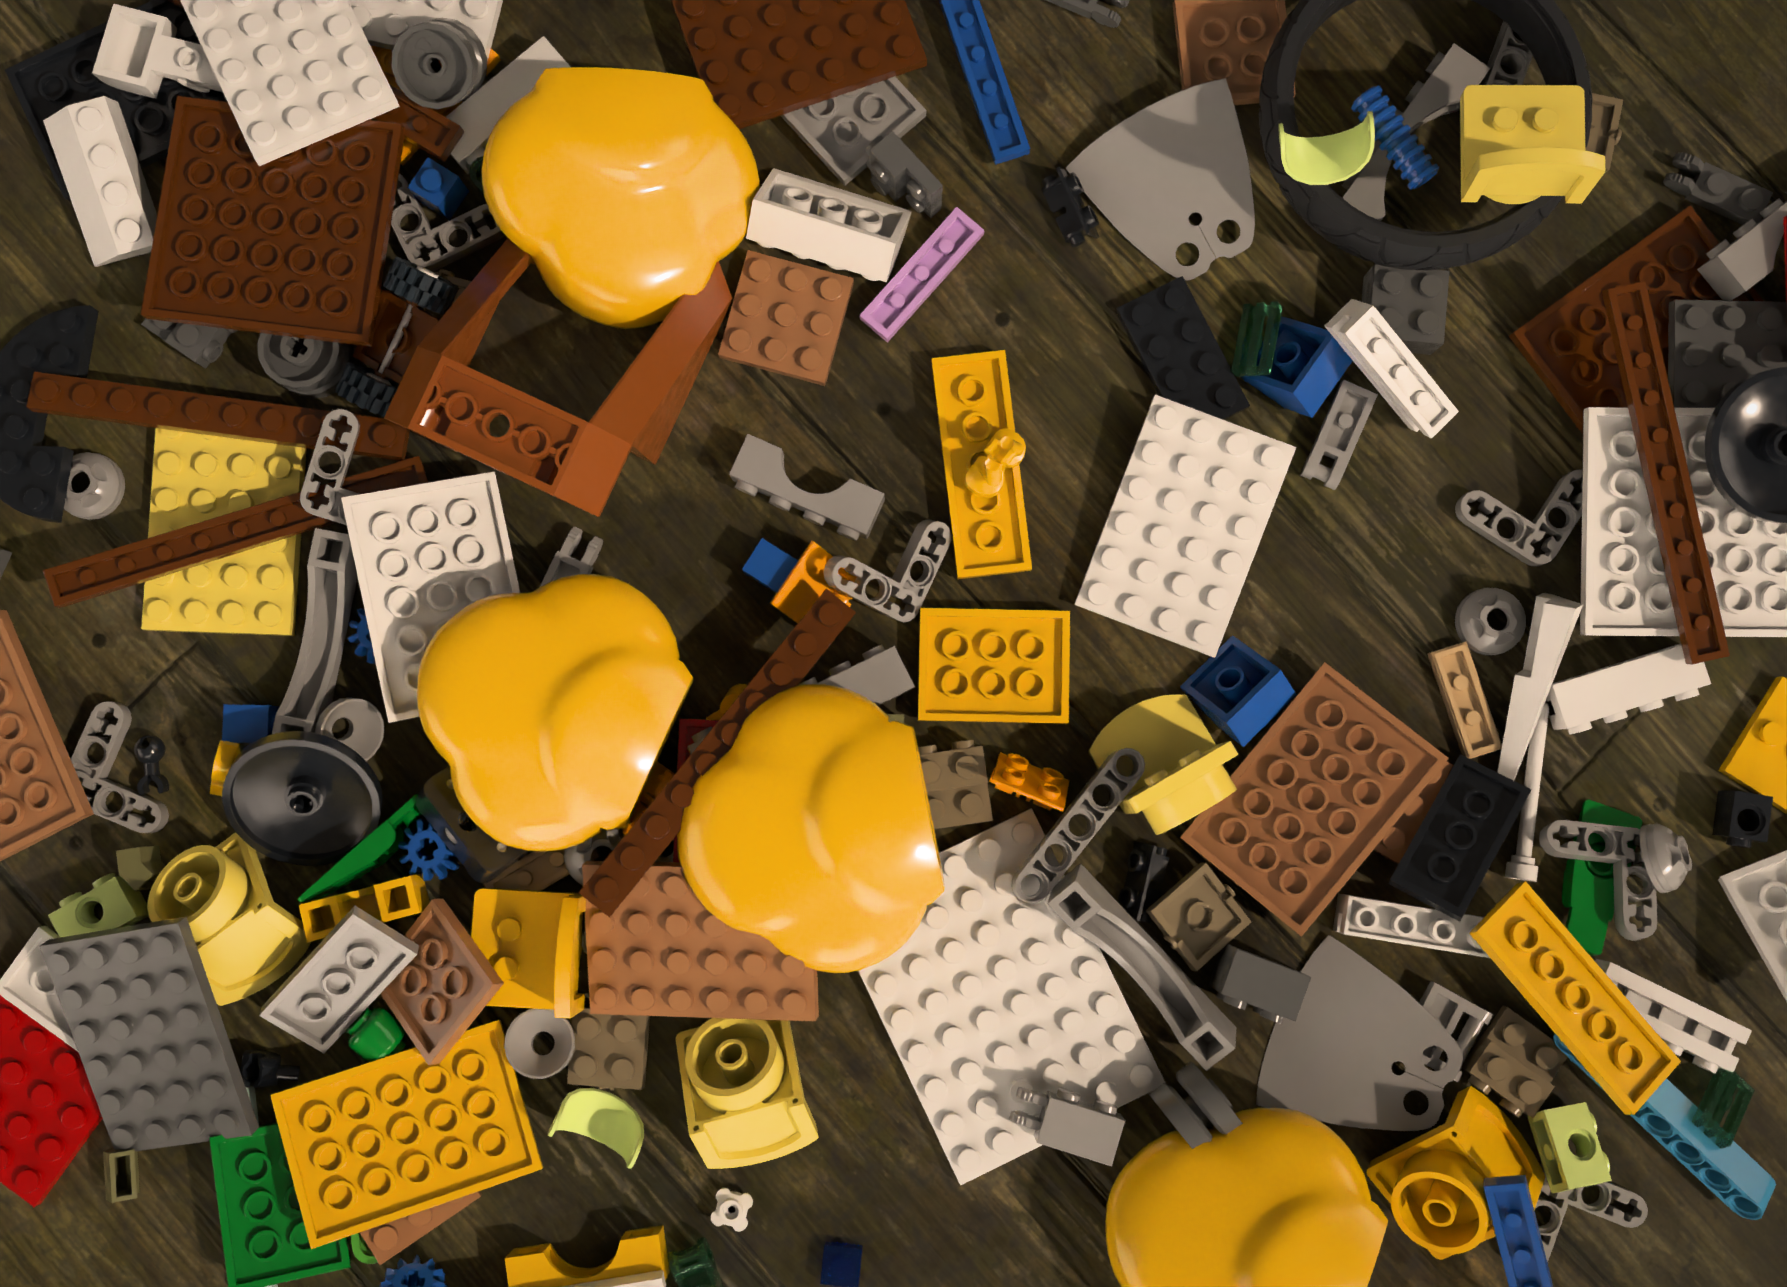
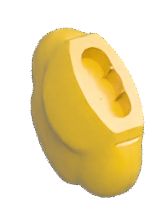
M546 68L532 90L513 103L495 124L485 147L481 171L484 197L495 222L514 245L532 257L552 294L568 308L585 318L602 325L623 329L639 328L663 321L682 295H696L705 288L716 263L733 252L746 236L753 198L760 189L756 161L746 138L733 121L713 101V96L702 79L657 71L621 68Z
M578 574L553 580L531 593L490 595L471 603L456 613L436 632L424 651L418 673L417 706L423 730L436 751L449 763L456 797L473 822L494 840L504 845L528 851H556L581 844L599 834L602 829L610 831L627 828L693 682V677L685 664L679 660L680 656L676 637L669 622L656 604L645 594L629 583L614 577L597 574Z
M804 684L791 687L769 698L753 711L741 725L742 728L731 749L719 758V761L703 776L700 775L692 787L694 794L691 805L684 808L681 830L677 834L678 859L685 879L698 900L712 915L727 926L739 931L761 935L760 937L768 939L784 955H791L802 960L808 968L829 973L859 971L881 962L900 949L918 928L927 905L932 904L945 890L915 731L912 726L896 720L891 721L890 717L874 702L852 690L825 684Z
M1254 1108L1239 1111L1235 1114L1243 1124L1228 1134L1220 1133L1214 1126L1208 1128L1207 1130L1213 1136L1212 1141L1202 1143L1193 1149L1178 1130L1169 1132L1143 1147L1121 1170L1111 1188L1106 1207V1246L1114 1275L1122 1287H1367L1388 1224V1219L1379 1206L1371 1201L1365 1175L1356 1157L1345 1142L1316 1118L1292 1109Z

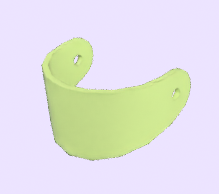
M1368 111L1364 121L1354 128L1322 137L1292 136L1284 132L1283 123L1278 124L1281 160L1284 170L1294 180L1308 185H1329L1348 179L1363 169L1370 161L1374 150L1375 128L1372 111Z
M579 1088L569 1092L562 1101L548 1131V1136L550 1137L557 1130H565L601 1142L621 1155L629 1169L635 1164L644 1139V1124L637 1111L618 1096L596 1088Z

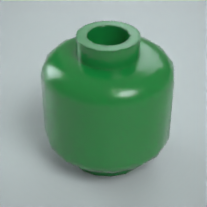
M377 1007L373 1010L366 1008L346 1031L350 1034L348 1038L349 1047L368 1063L402 1052L406 1046L402 1041L405 1034L404 1028L392 1014L382 1007Z

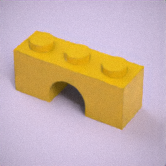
M421 873L300 904L299 909L308 943L325 938L354 906L359 907L384 923L422 913L430 901Z

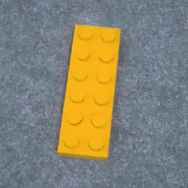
M1005 350L932 358V372L957 579L1031 571L1032 563L1020 466L1006 468L1003 471V487L997 495L991 498H982L973 494L965 484L967 472L979 456H985L984 449L995 433L1003 428L1015 431Z
M1526 881L1517 883L1469 932L1625 1115H1635L1681 1062Z

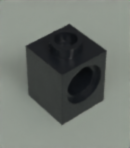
M1718 790L1712 835L1727 837V845L1751 848L1752 841L1767 842L1773 797L1735 790ZM1741 811L1746 816V824L1742 829L1737 821Z

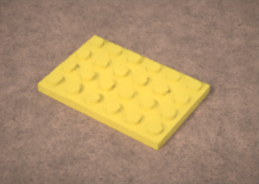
M156 428L148 538L301 492L305 481L307 448ZM301 534L146 581L144 584L141 629L147 631L295 636Z

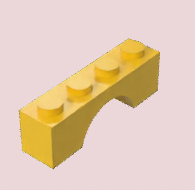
M663 1225L626 1231L619 1242L616 1255L607 1263L598 1267L580 1268L567 1263L557 1254L551 1243L514 1248L505 1258L508 1287H562L663 1270L666 1280L670 1272Z

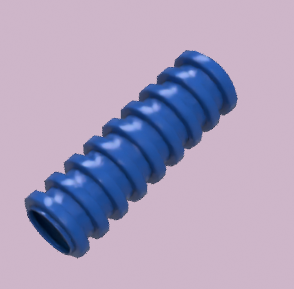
M1380 86L1371 87L1353 102L1351 109L1353 112L1358 111L1360 113L1358 119L1361 122L1366 118L1368 111L1373 112L1375 141L1379 140L1381 142L1379 148L1382 151L1387 150V159L1395 161L1393 167L1395 170L1400 169L1402 171L1401 178L1403 180L1408 179V188L1410 190L1417 189L1438 173L1439 166L1431 164V155L1423 153L1425 147L1423 144L1418 145L1416 143L1418 137L1415 134L1410 135V126L1402 124L1404 118L1402 115L1397 116L1395 114L1396 107L1388 105L1390 99L1387 95H1381L1382 88Z

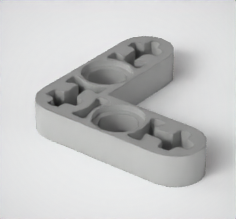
M398 175V194L405 204L398 206L396 200L394 201L391 225L411 263L431 271H436L505 236L496 222L497 227L492 230L486 225V217L492 215L487 204H483L432 229L419 201L407 188L409 183L403 175ZM407 214H416L419 218L418 226L412 231H404L400 226L402 218ZM474 223L477 227L476 230L481 235L480 237L476 238L469 224ZM458 229L466 231L468 238L464 245L453 247L449 244V236L453 231ZM440 239L442 245L448 251L447 253L443 254L436 240ZM423 247L431 251L429 253L430 260L427 262L419 258L422 255L420 249Z
M337 409L326 415L300 494V502L306 512L344 525L347 524L341 498L360 495L359 493L342 488L360 432L358 419L347 410ZM342 416L348 417L347 423L352 426V431L350 433L344 432L340 440L341 444H348L346 452L336 446L324 445L327 437L332 441L335 440L337 430L331 427V423L333 420L340 421ZM326 452H335L341 459V467L335 473L328 474L320 468L319 460ZM315 473L324 479L336 480L334 488L326 484L324 496L329 498L328 505L321 504L318 510L313 508L314 502L308 499L310 492L317 493L321 482L313 481Z
M1574 470L1564 475L1558 481L1533 522L1480 490L1471 491L1457 500L1455 506L1456 516L1464 525L1523 563L1530 566L1546 564L1557 555L1582 516V492L1573 496L1570 502H1566L1563 499L1568 498L1574 489L1570 482L1580 480L1582 482L1580 489L1582 490L1583 470ZM1477 500L1478 502H1480L1478 509L1481 512H1483L1486 515H1489L1493 513V511H1496L1497 514L1494 515L1488 521L1487 526H1485L1484 522H1486L1489 518L1480 513L1471 516L1469 514L1471 508L1469 505H1467V503H1472ZM1552 508L1561 509L1565 513L1566 523L1562 528H1556L1550 524L1548 514ZM1502 518L1509 519L1515 526V533L1510 539L1501 537L1497 531L1498 521ZM1545 533L1551 535L1552 537L1547 538L1541 546V550L1545 554L1533 556L1534 548L1530 543L1533 544L1540 541Z
M928 519L920 522L909 540L892 579L856 559L842 555L834 556L828 560L823 571L824 579L831 588L888 618L901 622L911 621L918 614L951 542L950 529L945 523ZM930 531H933L934 536L937 537L935 543H932V540L928 537ZM920 549L930 553V556L919 554ZM920 561L923 565V574L918 580L914 581L910 576V568L914 562ZM840 567L844 568L847 573L857 576L855 582L842 579L841 575L838 574ZM876 579L879 583V592L876 597L869 599L865 593L866 585L870 580ZM890 596L902 599L906 604L905 608L901 610L898 605L889 602L888 599Z
M101 702L91 712L71 757L80 781H83L82 785L90 790H98L95 796L86 794L93 813L139 833L158 832L168 823L169 813L165 804L145 794L140 795L138 791L107 779L131 725L132 717L128 707L122 703ZM107 712L113 713V716L118 718L116 725L109 724V721L104 718ZM96 732H105L104 735H111V739L96 736ZM98 742L104 748V757L100 762L94 764L89 760L87 752L90 745ZM113 791H117L123 798L121 809L115 813L108 810L106 806V798ZM133 808L138 810H150L152 808L151 815L155 816V821L145 824L146 818L144 816L130 813Z
M1557 820L1543 827L1540 832L1539 841L1547 854L1560 858L1613 864L1615 925L1622 937L1627 940L1637 941L1653 935L1657 928L1656 888L1647 873L1641 847L1640 852L1635 853L1634 849L1627 846V842L1632 840L1635 846H1640V829L1570 820ZM1559 832L1563 838L1577 836L1576 842L1569 841L1560 845L1559 840L1553 839V834ZM1591 833L1599 834L1603 838L1605 849L1602 853L1591 849L1588 842ZM1633 862V865L1641 864V866L1627 867V864ZM1629 874L1636 875L1641 879L1643 891L1640 895L1632 893L1627 887L1626 881ZM1640 901L1643 903V905L1639 907H1636V904H1628V902L1636 903ZM1635 916L1636 920L1642 921L1643 926L1637 929L1635 924L1630 923L1629 918Z
M1541 1163L1540 1166H1541V1168H1542V1170H1543V1172H1544V1174H1545L1543 1165H1542V1163ZM1545 1174L1541 1191L1548 1196L1551 1195L1556 1198L1554 1204L1539 1195L1536 1208L1542 1205L1548 1206L1551 1212L1549 1222L1543 1226H1538L1540 1235H1543L1542 1243L1547 1262L1568 1204L1621 1226L1634 1228L1644 1223L1647 1218L1648 1208L1646 1202L1642 1197L1626 1188L1611 1182L1597 1184L1600 1191L1598 1200L1592 1204H1585L1581 1196L1583 1188L1552 1194ZM1611 1198L1624 1204H1631L1634 1206V1211L1624 1214L1618 1208L1609 1205Z

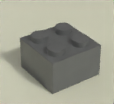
M1374 264L1363 277L1361 302L1373 305L1411 353L1431 355L1444 344L1450 271L1403 270Z
M1227 944L1220 951L1208 985L1218 991L1216 997L1223 1000V1002L1245 1010L1248 1003L1253 1005L1252 1011L1260 1016L1282 1024L1284 1017L1296 1022L1311 977L1293 968Z

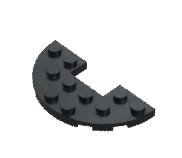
M90 305L61 309L34 321L15 335L0 351V499L17 511L48 522H62L74 451L66 447L42 446L48 414L32 412L27 408V402L34 372L87 379L99 313L97 309Z

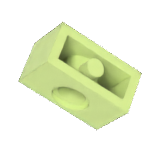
M114 873L103 876L93 882L94 889L82 895L81 892L64 898L59 902L61 908L48 915L60 938L132 926L149 916L147 903L141 892L135 891L121 876H115ZM97 903H100L103 907V917L101 920L95 916L94 912Z
M1586 1102L1537 1112L1534 1118L1527 1116L1552 1194L1612 1181L1609 1173V1159L1601 1149L1596 1134L1597 1123L1593 1114L1589 1112ZM1569 1139L1572 1140L1576 1146V1155H1574L1569 1149Z

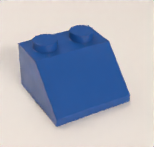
M1280 316L1239 375L1243 380L1285 409L1313 418L1353 360L1328 330Z
M1234 636L1230 637L1218 649L1215 658L1210 657L1180 686L1182 691L1219 729L1242 747L1297 695L1281 669Z

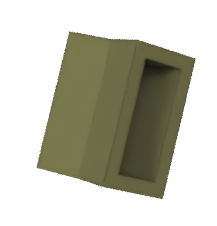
M159 845L116 851L119 875L135 891L151 889L157 876L166 866L161 861Z
M113 1147L103 1151L106 1200L115 1203L137 1198V1194L140 1193L138 1151H135V1149L114 1150ZM122 1156L126 1157L127 1189H121L119 1157Z

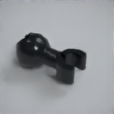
M154 735L143 736L134 746V754L143 763L144 777L139 780L137 785L140 795L150 792V781H154L157 784L159 794L169 790V782L165 776L160 774L159 761L165 755L166 747L164 742Z

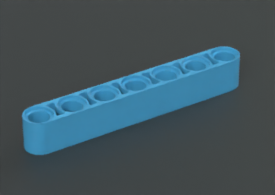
M1555 1034L1553 1040L1556 1046L1602 1088ZM1666 1078L1636 1114L1630 1116L1733 1212L1750 1220L1762 1218L1775 1189V1180Z

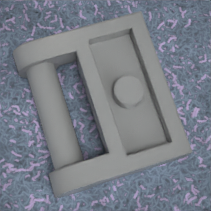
M1430 981L1419 1003L1450 1035H1452L1463 1012L1469 1015L1456 1041L1462 1051L1463 1065L1483 1024L1488 1025L1493 1015L1439 984ZM1438 1046L1428 1047L1422 1055L1423 1064L1436 1071L1446 1066L1448 1058L1446 1062L1439 1059L1443 1049ZM1459 1070L1456 1079H1454V1081H1459L1463 1074L1462 1071Z

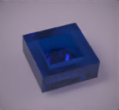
M825 1241L820 1284L859 1287L863 1245Z

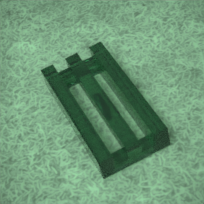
M1272 301L1270 305L1260 302L1255 307L1251 303L1243 305L1231 370L1236 377L1271 375L1283 306L1278 301ZM1265 316H1268L1264 342L1262 347V330L1264 325ZM1262 347L1259 366H1256L1258 352Z
M1718 1068L1716 1074L1713 1073L1692 1123L1696 1127L1704 1126L1705 1130L1703 1133L1708 1138L1715 1136L1717 1138L1715 1144L1720 1149L1731 1146L1755 1090L1735 1071L1732 1073ZM1736 1087H1738L1739 1090H1738L1737 1095H1736V1097H1735V1099H1734V1101H1733L1732 1096H1733V1094H1734V1092H1735ZM1729 1110L1726 1120L1721 1128L1720 1123L1723 1119V1116L1725 1112Z

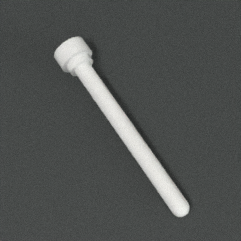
M1546 702L1529 742L1524 786L1532 790L1521 809L1516 855H1511V862H1507L1505 872L1506 878L1537 882L1538 874L1535 858L1531 857L1549 706Z

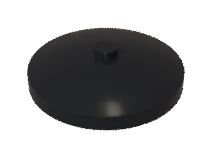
M1787 367L1759 372L1732 387L1714 409L1705 435L1706 465L1719 493L1738 511L1754 519L1771 523H1787Z
M288 731L260 738L248 745L237 755L223 784L222 802L231 826L252 848L281 862L294 865L318 866L340 861L377 828L382 813L383 795L375 772L366 760L352 748L338 740L321 734Z

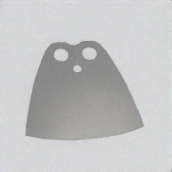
M1226 78L1190 87L1142 109L1092 142L1066 167L1069 174L1074 172L1083 186L1084 193L1112 225L1157 266L1176 278L1183 276L1185 280H1192L1207 272L1213 260L1219 257L1232 258L1248 249L1252 244L1255 230V213L1249 163ZM1195 212L1199 213L1202 217L1201 223L1197 226L1189 223V216ZM1225 220H1233L1240 227L1239 238L1230 244L1221 242L1217 236V228ZM1186 242L1196 245L1199 250V258L1191 266H1183L1176 259L1177 248Z
M1328 935L1314 951L1301 971L1310 976L1311 980L1296 1022L1284 1017L1282 1024L1275 1023L1261 1066L1256 1105L1264 1108L1298 1110L1311 1115L1319 1121L1349 1127L1392 1131H1418L1431 1128L1437 1123L1444 1108L1442 1091L1448 1082L1456 1079L1461 1068L1463 1055L1460 1047L1450 1033L1407 991L1350 948ZM1430 1046H1438L1447 1054V1064L1439 1071L1429 1070L1423 1064V1052ZM1394 1062H1402L1405 1065L1406 1072L1402 1075H1395L1391 1069ZM1417 1090L1427 1096L1429 1106L1425 1113L1416 1116L1406 1111L1403 1100L1408 1092Z

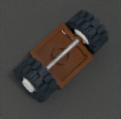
M395 257L383 283V286L388 290L383 289L380 294L372 347L357 345L353 357L375 370L372 371L370 368H364L359 364L349 362L335 389V392L339 393L338 395L346 398L347 401L357 404L358 407L366 408L374 414L378 413L382 417L385 416L417 346L440 320L421 307L444 315L451 307L459 290L457 285L442 278V276L399 257Z

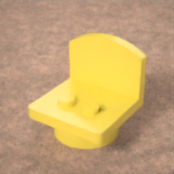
M1468 85L1465 87L1460 97L1461 202H1478L1481 195H1484L1489 199L1504 204L1527 203L1540 196H1565L1566 203H1583L1605 173V156L1586 151L1585 97L1582 87L1578 85Z
M1187 695L1158 696L1129 707L1113 718L1100 731L1088 751L1098 769L1110 754L1124 748L1134 749L1143 756L1145 770L1119 805L1124 814H1137L1142 811L1156 835L1164 833L1195 817L1237 790L1222 764L1239 754L1231 741L1215 744ZM1120 756L1116 762L1117 771L1125 777L1132 773L1134 766L1132 760L1127 756Z
M236 832L216 847L209 845L195 846L177 855L159 873L149 893L147 910L152 922L187 917L216 1004L220 1006L244 999L278 980L300 960L311 942L307 943L303 922L273 901L256 850L248 845Z
M711 1018L700 1027L677 1034L676 1046L689 1136L708 1169L735 1168L770 1161L795 1152L819 1138L815 1120L804 1098L789 1020Z

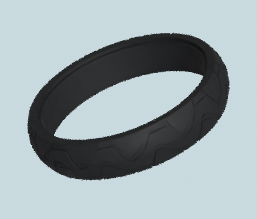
M1300 0L1277 32L1265 62L1259 94V105L1261 106L1259 108L1260 135L1266 160L1276 183H1279L1282 194L1295 212L1324 239L1349 254L1386 267L1423 271L1449 269L1490 257L1512 246L1539 226L1542 220L1546 219L1560 203L1563 196H1540L1533 201L1517 204L1502 215L1473 227L1441 232L1416 231L1393 226L1366 215L1350 205L1329 185H1308L1294 180L1285 172L1282 164L1278 124L1283 123L1285 133L1300 137L1294 108V81L1302 48L1318 27L1345 6L1357 1ZM1471 0L1496 14L1520 36L1536 60L1545 85H1578L1583 88L1585 97V146L1587 147L1592 122L1590 75L1588 69H1586V59L1576 33L1555 1Z

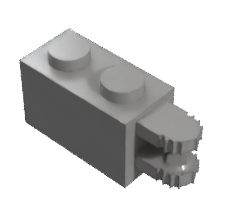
M1018 1087L1016 1096L1024 1102L1041 1105V1113L1038 1118L1022 1111H1011L1009 1120L1035 1129L1034 1137L1036 1143L1112 1166L1125 1123L1122 1115L1117 1113V1106L1101 1100H1095L1094 1105L1079 1101V1094L1062 1088H1058L1057 1094L1050 1091L1043 1094Z

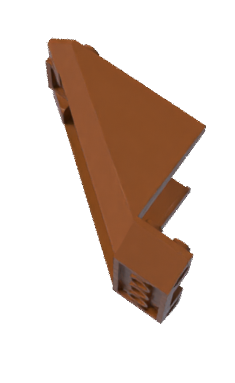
M507 239L417 346L384 418L512 476L592 515L600 517L630 452L656 465L733 298L718 261L705 288L696 295L684 294L679 298L597 412L587 422L469 367L499 301L531 263L535 264L528 253L523 252ZM497 416H506L510 422L508 432L501 437L492 436L490 432L491 421Z

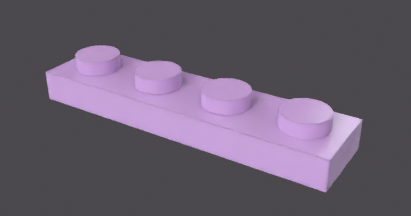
M956 207L860 314V320L888 343L984 235V229Z

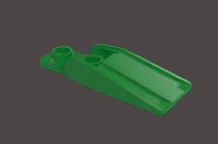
M418 794L414 795L388 820L344 856L297 900L308 903L323 899L385 864L400 849L398 847L399 842L405 840V834L401 826L405 824L408 827L422 816L415 802Z
M1592 800L1584 801L1578 819L1579 822L1641 829L1642 825L1640 817ZM1591 833L1588 838L1591 849L1602 853L1605 849L1603 838L1599 834ZM1633 840L1627 842L1628 848H1632L1635 851L1636 846L1633 844ZM1568 858L1562 888V904L1564 907L1569 908L1565 927L1586 952L1592 956L1602 953L1608 923L1612 921L1614 916L1613 864Z

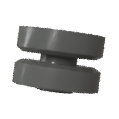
M438 18L411 26L398 37L392 50V71L397 85L409 99L422 107L441 109L468 99L480 89L487 74V56L481 40L471 28L458 20Z
M260 333L257 343L258 359L265 373L294 394L309 399L324 398L335 393L347 363L355 364V357H353L354 347L352 344Z
M1192 1061L1176 1072L1177 1081L1188 1096L1182 1099L1177 1091L1167 1083H1163L1149 1094L1192 1149L1202 1143L1212 1141L1213 1136L1207 1130L1212 1125L1220 1133L1228 1134L1243 1124L1233 1112L1232 1104L1210 1078L1207 1079Z

